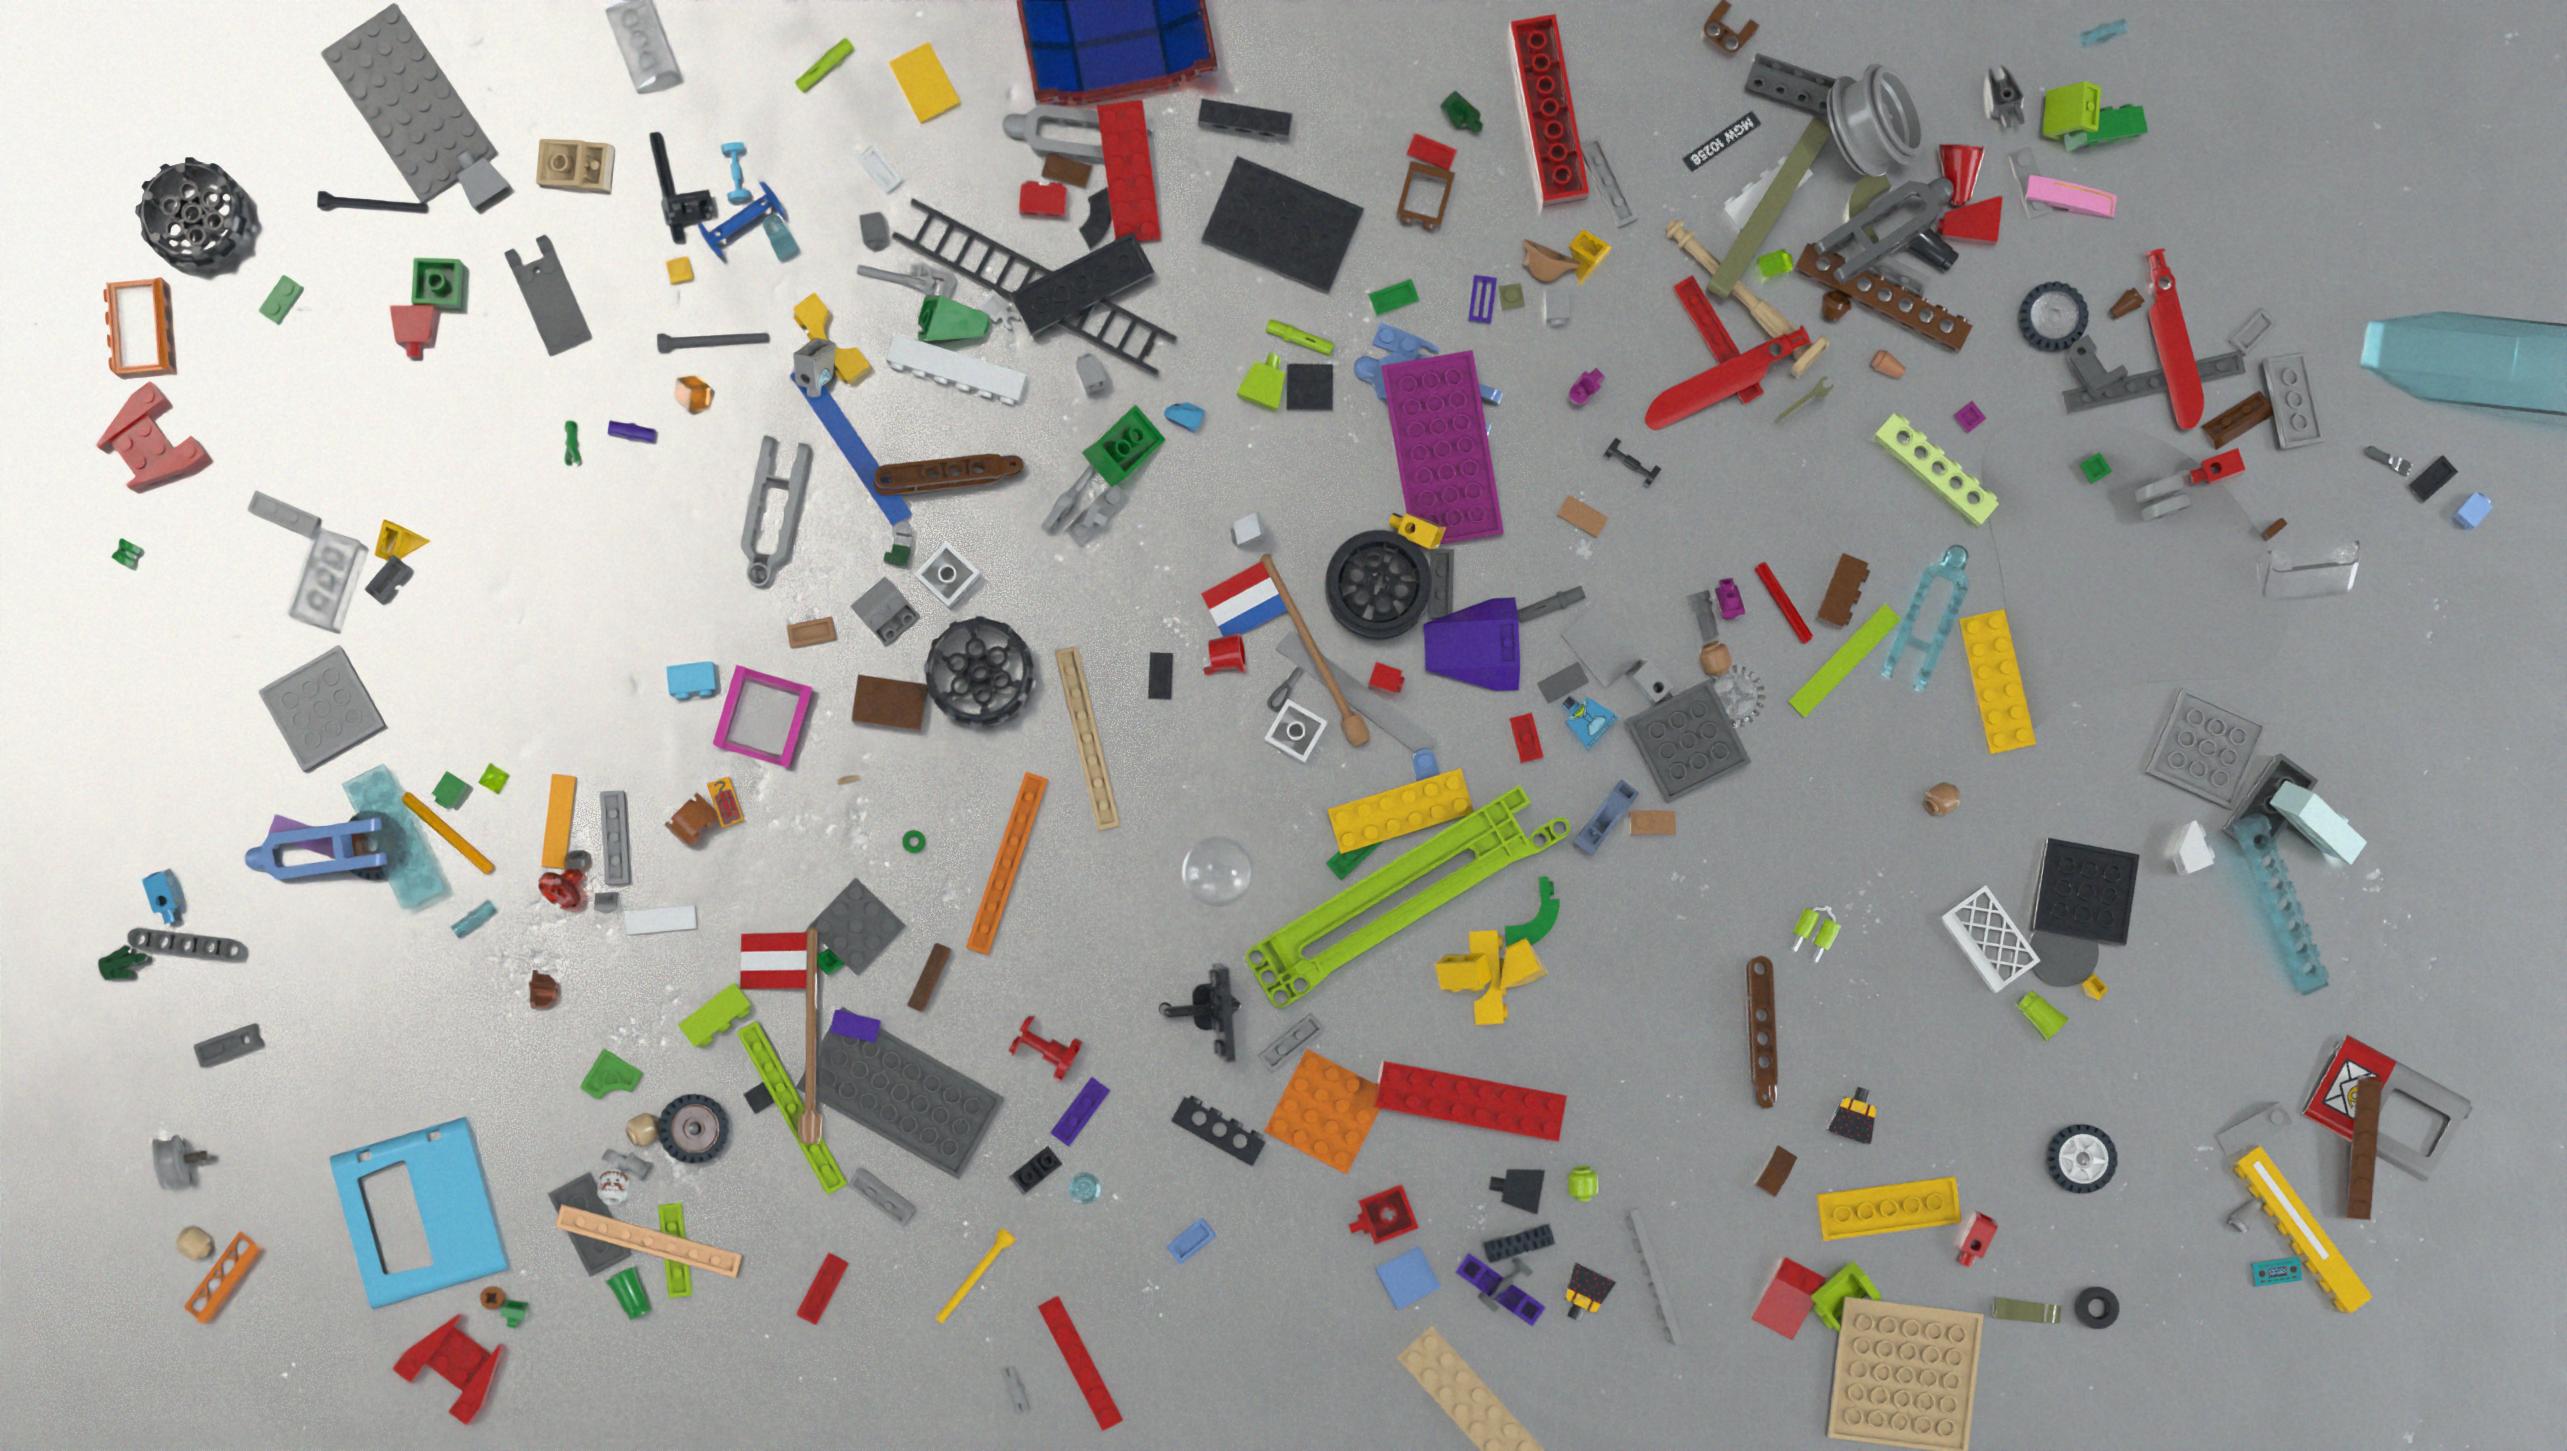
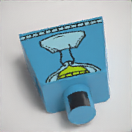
M1569 696L1561 705L1571 714L1565 721V724L1587 751L1596 744L1619 718L1616 714L1589 697L1579 704L1572 696Z
M170 868L143 877L141 881L152 912L154 914L161 912L164 924L177 921L178 918L174 908L180 904V900ZM161 895L166 897L167 903L162 902Z

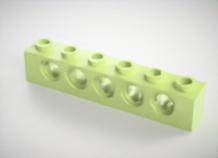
M1893 413L1874 435V438L1979 527L1999 505L1996 501L1998 498L1991 491H1984L1979 487L1980 482L1975 477L1965 475L1961 471L1962 467L1953 459L1949 461L1944 457L1945 453L1940 447L1935 444L1933 446L1926 441L1927 437L1920 430L1914 431L1908 426L1909 421L1900 414L1897 416ZM1897 434H1906L1909 439L1908 443H1899ZM1922 448L1926 452V458H1917L1914 450ZM1932 464H1941L1944 469L1943 473H1934ZM1950 479H1958L1961 482V488L1953 489L1949 483ZM1970 493L1976 494L1979 502L1977 504L1969 503L1967 495Z

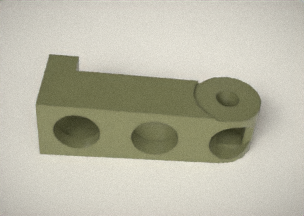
M1994 1297L1992 1318L2060 1324L2061 1306Z

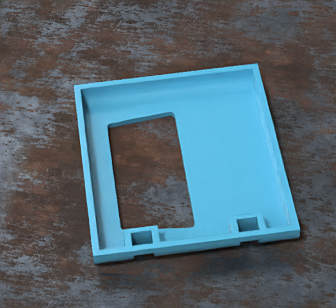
M466 1116L330 1156V1165L366 1295L372 1309L509 1270ZM440 1130L441 1139L430 1141L428 1133ZM370 1151L371 1159L361 1162L359 1154ZM404 1160L433 1259V1265L384 1274L360 1192L358 1178Z

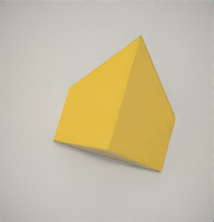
M1584 229L1568 245L1571 250L1572 259L1580 262V265L1575 268L1578 286L1609 255L1612 248L1609 244Z
M384 519L374 555L388 561L394 554L401 560L431 541L405 527Z
M1527 938L1506 948L1499 990L1526 985L1548 974L1547 969Z

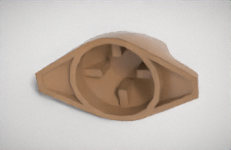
M1524 238L1523 245L1528 252L1523 264L1530 267L1532 274L1539 280L1552 281L1558 278L1564 271L1577 268L1580 265L1579 261Z

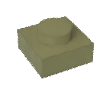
M1521 282L1498 286L1502 310L1525 306Z

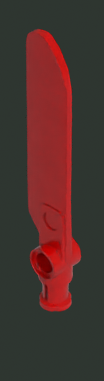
M2160 248L2145 253V257L2149 259L2151 272H2149L2152 281L2151 289L2156 296V300L2149 311V318L2177 423L2180 428L2190 430L2195 428L2201 419L2204 410V393L2175 287L2176 280L2171 273L2170 267L2166 265L2164 257L2165 248ZM2158 280H2166L2169 284V288H2160L2158 285Z
M1801 325L1800 329L1788 335L1784 333L1663 391L1653 400L1646 412L1645 422L1647 426L1653 430L1661 429L1761 381L1770 363L1794 353V349L1804 344H1812L1804 325ZM1800 336L1802 337L1801 339L1792 342L1793 339H1796ZM1772 343L1781 345L1782 352L1780 355L1774 356L1771 354L1770 346Z

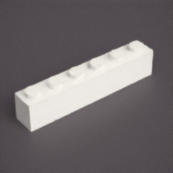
M895 333L893 334L885 359L892 369L903 371V368L912 370V375L925 378V375L934 377L933 381L944 385L947 382L954 383L957 389L968 392L970 388L978 391L977 394L985 398H991V395L999 397L1000 402L1008 405H1013V402L1019 404L1027 380V375Z

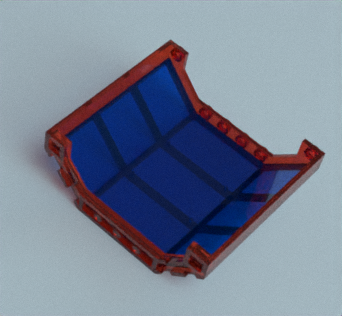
M1016 0L1036 105H1044L1049 102H1053V105H1068V101L1076 102V105L1080 106L1173 89L1178 87L1179 82H1182L1183 79H1186V82H1190L1202 77V73L1218 71L1205 0Z

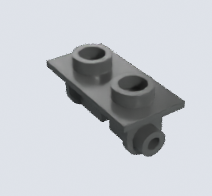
M393 554L364 590L379 603H382L410 570V567Z

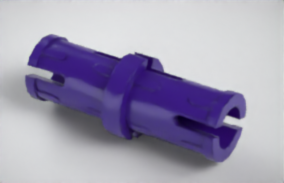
M610 420L607 434L625 437L630 441L635 439L653 443L656 429L642 427L634 422L628 424Z

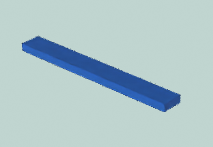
M794 371L789 376L796 384ZM796 384L891 525L894 527L911 516V511L900 495L881 496L875 491L874 475L880 466L824 385L821 386L820 396L810 397L807 395L806 387ZM883 478L880 480L882 483L885 484L890 483L888 478Z

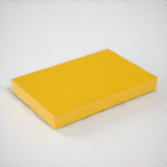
M929 41L888 62L920 124L961 103Z

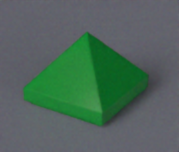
M829 948L817 955V965L827 975L844 966V963Z

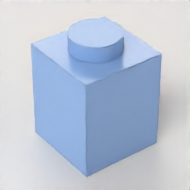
M2474 492L2458 508L2453 516L2469 530H2472L2481 522L2493 506L2489 504L2490 500L2487 496Z

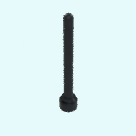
M318 190L317 209H327V207L337 205L423 213L429 210V206L426 203L333 196L332 193L324 190Z

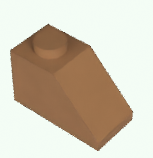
M1630 811L1629 836L1676 835L1675 811Z

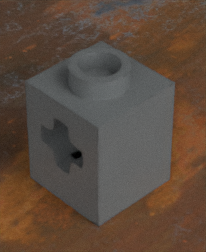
M882 211L859 215L864 246L869 245V248H878L883 246L882 243H887Z

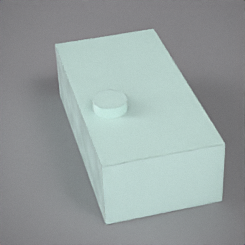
M2285 781L2270 801V804L2318 849L2350 865L2367 843L2347 824L2349 820L2340 813L2336 814L2315 793L2291 782Z

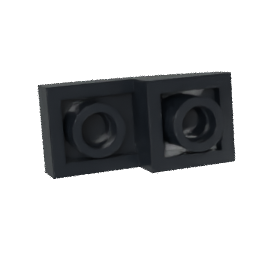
M1047 1146L1011 1174L1009 1179L1021 1194L1025 1195L1060 1167L1062 1163Z

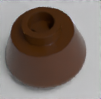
M1829 291L1822 296L1821 310L1824 313V317L1829 320L1835 321L1836 319L1843 318L1852 308L1850 300L1838 292Z

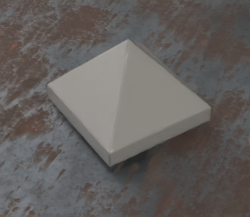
M619 892L595 893L594 910L607 914L618 908Z

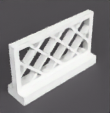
M1986 885L1939 918L1993 994L1999 992L2006 985L2040 962L2038 956ZM1983 892L1990 899L1988 909L1975 907L1977 897ZM1973 900L1972 906H1967ZM1992 904L1997 910H1992ZM1961 908L1972 909L1970 923L1960 921L1955 912ZM1975 910L1988 912L1986 925L1973 923ZM1991 913L2001 914L2003 917L2002 928L1989 926ZM2006 923H2007L2008 926L2011 928V930H2010V929H2005ZM1964 925H1969L1968 931L1966 930ZM1972 926L1985 928L1983 941H1977L1972 938ZM1988 929L2002 931L2000 944L1986 942ZM2005 932H2011L2016 935V947L2003 945ZM2020 942L2024 946V948H2019ZM1977 944H1983L1982 950ZM1986 945L1999 947L1997 961L1987 959L1985 956ZM2002 948L2015 950L2013 963L2000 961ZM2018 951L2028 952L2033 961L2027 965L2016 964ZM1991 963H1996V969L1992 966ZM2000 964L2013 966L2011 976L2005 981L1998 974ZM2016 967H2021V969L2015 973Z

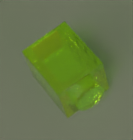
M1785 248L1762 255L1756 260L1764 282L1790 274L1792 271L1791 267L1794 266L1790 253H1786Z

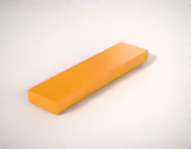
M552 774L541 863L543 867L561 869L566 867L565 857L568 850L576 776Z

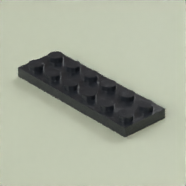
M1131 232L1011 292L1010 297L1030 335H1033L1153 275L1154 270L1134 232Z

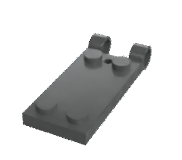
M544 234L535 238L543 255L542 258L522 266L515 248L503 253L550 356L592 336L547 235ZM535 267L540 268L539 273H534Z

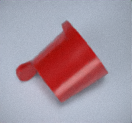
M1240 633L1209 640V657L1212 666H1207L1203 669L1205 675H1210L1223 669H1239L1242 673L1247 671L1246 653Z

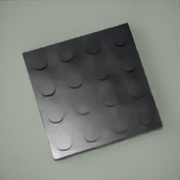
M2048 838L2033 929L2125 946L2128 937L2140 854Z

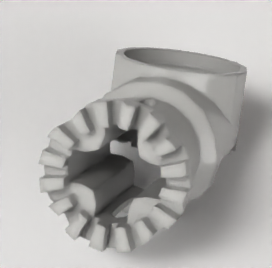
M607 1148L601 1158L617 1169L630 1171L638 1177L639 1181L645 1177L646 1171L652 1165L651 1162L646 1163L637 1158L633 1151L630 1152L627 1158H624L620 1154H616L615 1151L612 1153L613 1150Z

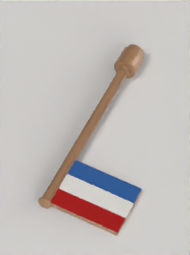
M1264 554L1260 558L1259 563L1201 593L1223 637L1236 633L1243 635L1288 610L1343 715L1341 717L1343 721L1340 723V726L1349 743L1357 747L1371 739L1369 736L1370 731L1361 714H1355L1348 706L1273 563L1271 554Z

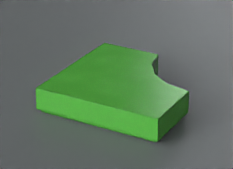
M604 1048L579 1088L598 1100L613 1090H626L632 1093L644 1072Z

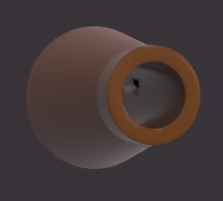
M2133 287L2124 292L2119 300L2110 308V311L2117 319H2120L2122 316L2141 308V304L2145 300Z

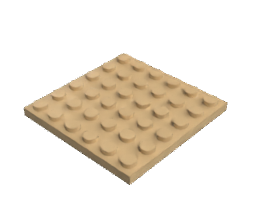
M1844 1297L1827 1437L1933 1451H1968L1984 1314Z

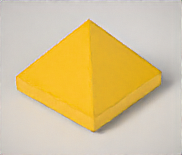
M2092 973L2083 983L2085 995L2098 1001L2109 990L2095 973Z

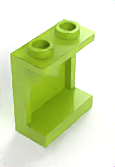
M2082 81L2047 90L2043 135L2060 140L2063 139L2064 133L2080 129L2091 133L2098 131L2101 86Z
M1851 1261L1814 1293L1811 1299L1816 1304L1813 1309L1821 1317L1824 1324L1830 1330L1834 1327L1840 1333L1841 1327L1837 1321L1842 1316L1844 1297L1863 1299L1868 1295L1872 1300L1879 1301L1882 1296L1866 1273L1854 1261Z

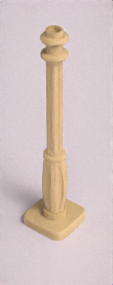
M1674 219L1665 228L1668 231L1667 238L1674 237L1679 242L1678 248L1682 249L1684 247L1714 275L1721 262L1694 238L1695 232L1693 230L1688 232L1683 228L1684 221L1680 220L1677 222ZM1738 279L1731 292L1751 310V316H1754L1772 338L1784 333L1788 335L1797 330L1786 317L1770 306L1765 300H1760ZM1800 336L1796 339H1793L1792 342H1795L1801 339L1802 337ZM1821 336L1814 344H1804L1794 349L1792 354L1797 361L1792 366L1791 374L1796 379L1799 378L1828 348L1830 341L1825 336Z

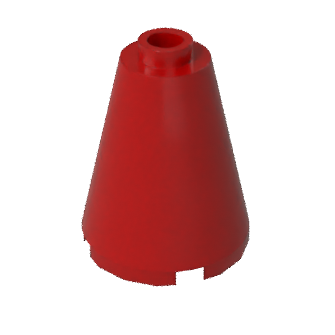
M1939 144L1943 177L1949 179L1953 184V195L1950 198L1952 200L1951 205H1965L1966 201L1971 200L1984 156L1985 146Z

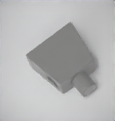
M465 149L456 156L462 167L455 173L472 209L509 185L501 173L483 155L474 159L468 149Z

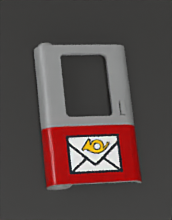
M2345 1034L2336 1049V1056L2302 1116L2352 1142L2357 1075L2381 1077L2380 1112L2393 1089L2398 1088L2450 1117L2448 1126L2433 1153L2428 1157L2378 1131L2376 1156L2427 1182L2463 1118L2467 1119L2473 1108L2470 1106L2471 1101L2352 1036Z

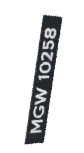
M1750 111L1686 155L1682 160L1689 170L1694 172L1761 125V122L1754 112Z

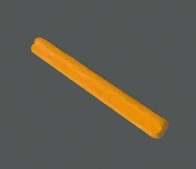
M411 792L404 794L401 802L484 874L491 872L494 865Z

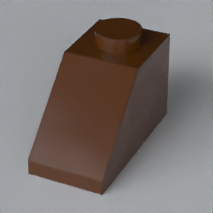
M1777 1145L1755 1181L1754 1186L1772 1197H1776L1788 1178L1797 1156Z

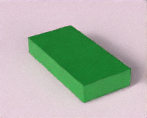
M1412 278L1368 294L1376 316L1419 301Z

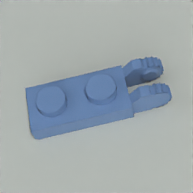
M1380 322L1372 342L1374 346L1415 360L1429 357L1418 354L1420 347L1432 352H1438L1440 348L1433 343L1424 341L1423 338Z

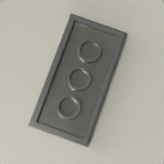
M590 1172L547 1193L558 1215L561 1204L613 1218L607 1204L599 1198L597 1194L598 1187ZM567 1231L589 1277L632 1255L628 1247Z

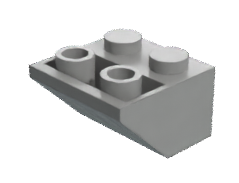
M886 576L850 606L885 647L920 617Z

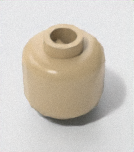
M643 1112L628 1121V1128L625 1131L633 1145L637 1144L644 1147L659 1138V1134H657L659 1119L656 1115L652 1117L649 1113Z
M195 1226L185 1227L175 1240L177 1251L191 1261H196L199 1257L204 1259L212 1248L209 1246L210 1236Z

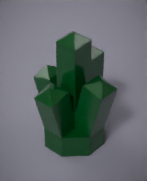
M1457 91L1452 92L1441 104V110L1448 115L1457 129H1463L1467 125L1474 133L1481 132L1484 124L1479 121L1481 116L1479 110L1474 108Z
M124 945L108 956L99 958L98 967L100 974L105 981L115 978L131 979L132 971L123 969L147 961V955L145 953L129 955L131 947Z

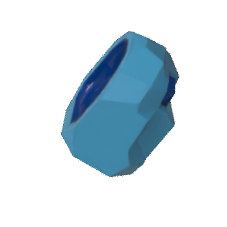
M1188 402L1183 404L1174 403L1166 407L1164 411V416L1167 420L1192 432L1197 431L1205 414V410Z

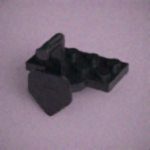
M1222 963L1212 964V970L1208 972L1210 983L1199 984L1194 988L1192 992L1193 1005L1171 1006L1168 1002L1160 1004L1159 1012L1167 1018L1193 1016L1194 1023L1199 1029L1216 1032L1217 1040L1213 1041L1215 1054H1218V1057L1225 1062H1236L1232 1015L1235 1011L1240 1010L1241 1003L1231 995L1229 967Z

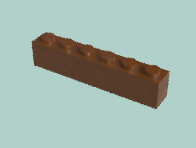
M2357 1075L2346 1217L2351 1219H2371L2382 1091L2381 1077Z

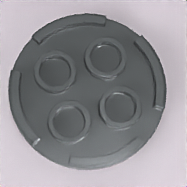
M2036 930L2029 942L2030 947L2040 959V962L2032 967L2033 970L2044 982L2053 986L2070 987L2083 982L2092 974L2098 962L2099 947L2097 941ZM2028 953L2029 962H2031L2033 959Z

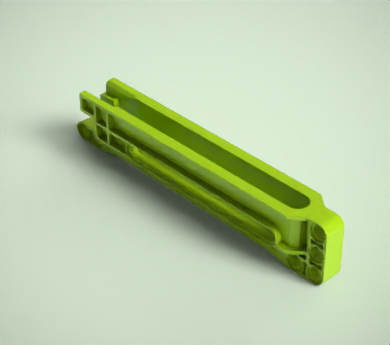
M1518 785L1252 946L1246 953L1247 964L1270 1002L1277 1008L1286 1007L1309 993L1332 971L1502 868L1518 860L1540 853L1562 840L1570 832L1569 821L1563 817L1554 818L1532 832L1529 838H1526L1513 815L1530 806L1531 802L1521 785ZM1556 822H1562L1565 825L1566 831L1564 834L1554 832L1553 825ZM1536 834H1542L1546 838L1544 846L1534 844L1533 837ZM1470 851L1473 854L1474 860L1313 958L1306 959L1302 956V950L1308 945L1460 853ZM1253 951H1259L1263 955L1262 961L1258 964L1252 963L1249 959V955ZM1265 971H1272L1275 975V980L1270 984L1262 981L1261 976ZM1300 978L1306 981L1307 988L1304 991L1300 992L1294 988L1293 985L1296 979ZM1277 991H1284L1287 995V1000L1282 1004L1274 1001L1273 996Z

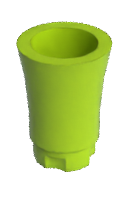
M2033 990L2017 1005L2047 1042L2070 1019L2049 1004L2041 995L2038 997L2037 993Z

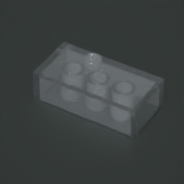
M315 525L285 612L287 616L331 630L361 543L360 540Z

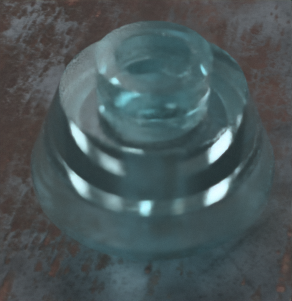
M1079 1173L1070 1181L1069 1193L1077 1203L1090 1204L1100 1195V1182L1091 1173Z

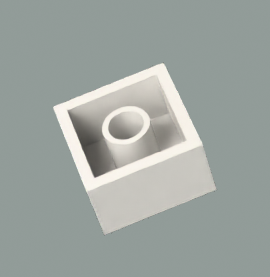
M945 541L914 575L916 579L950 609L979 579L981 573Z
M1287 699L1267 733L1264 742L1305 764L1328 722Z

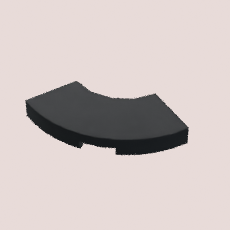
M1107 187L1087 198L1090 206L1089 216L1085 224L1078 229L1089 250L1103 240L1112 223Z

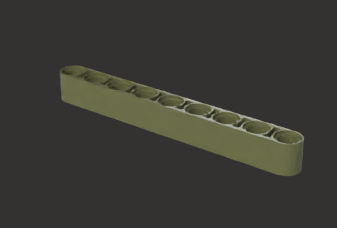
M1815 116L1813 117L1706 286V289L1726 300L1831 134L1832 130L1828 124Z

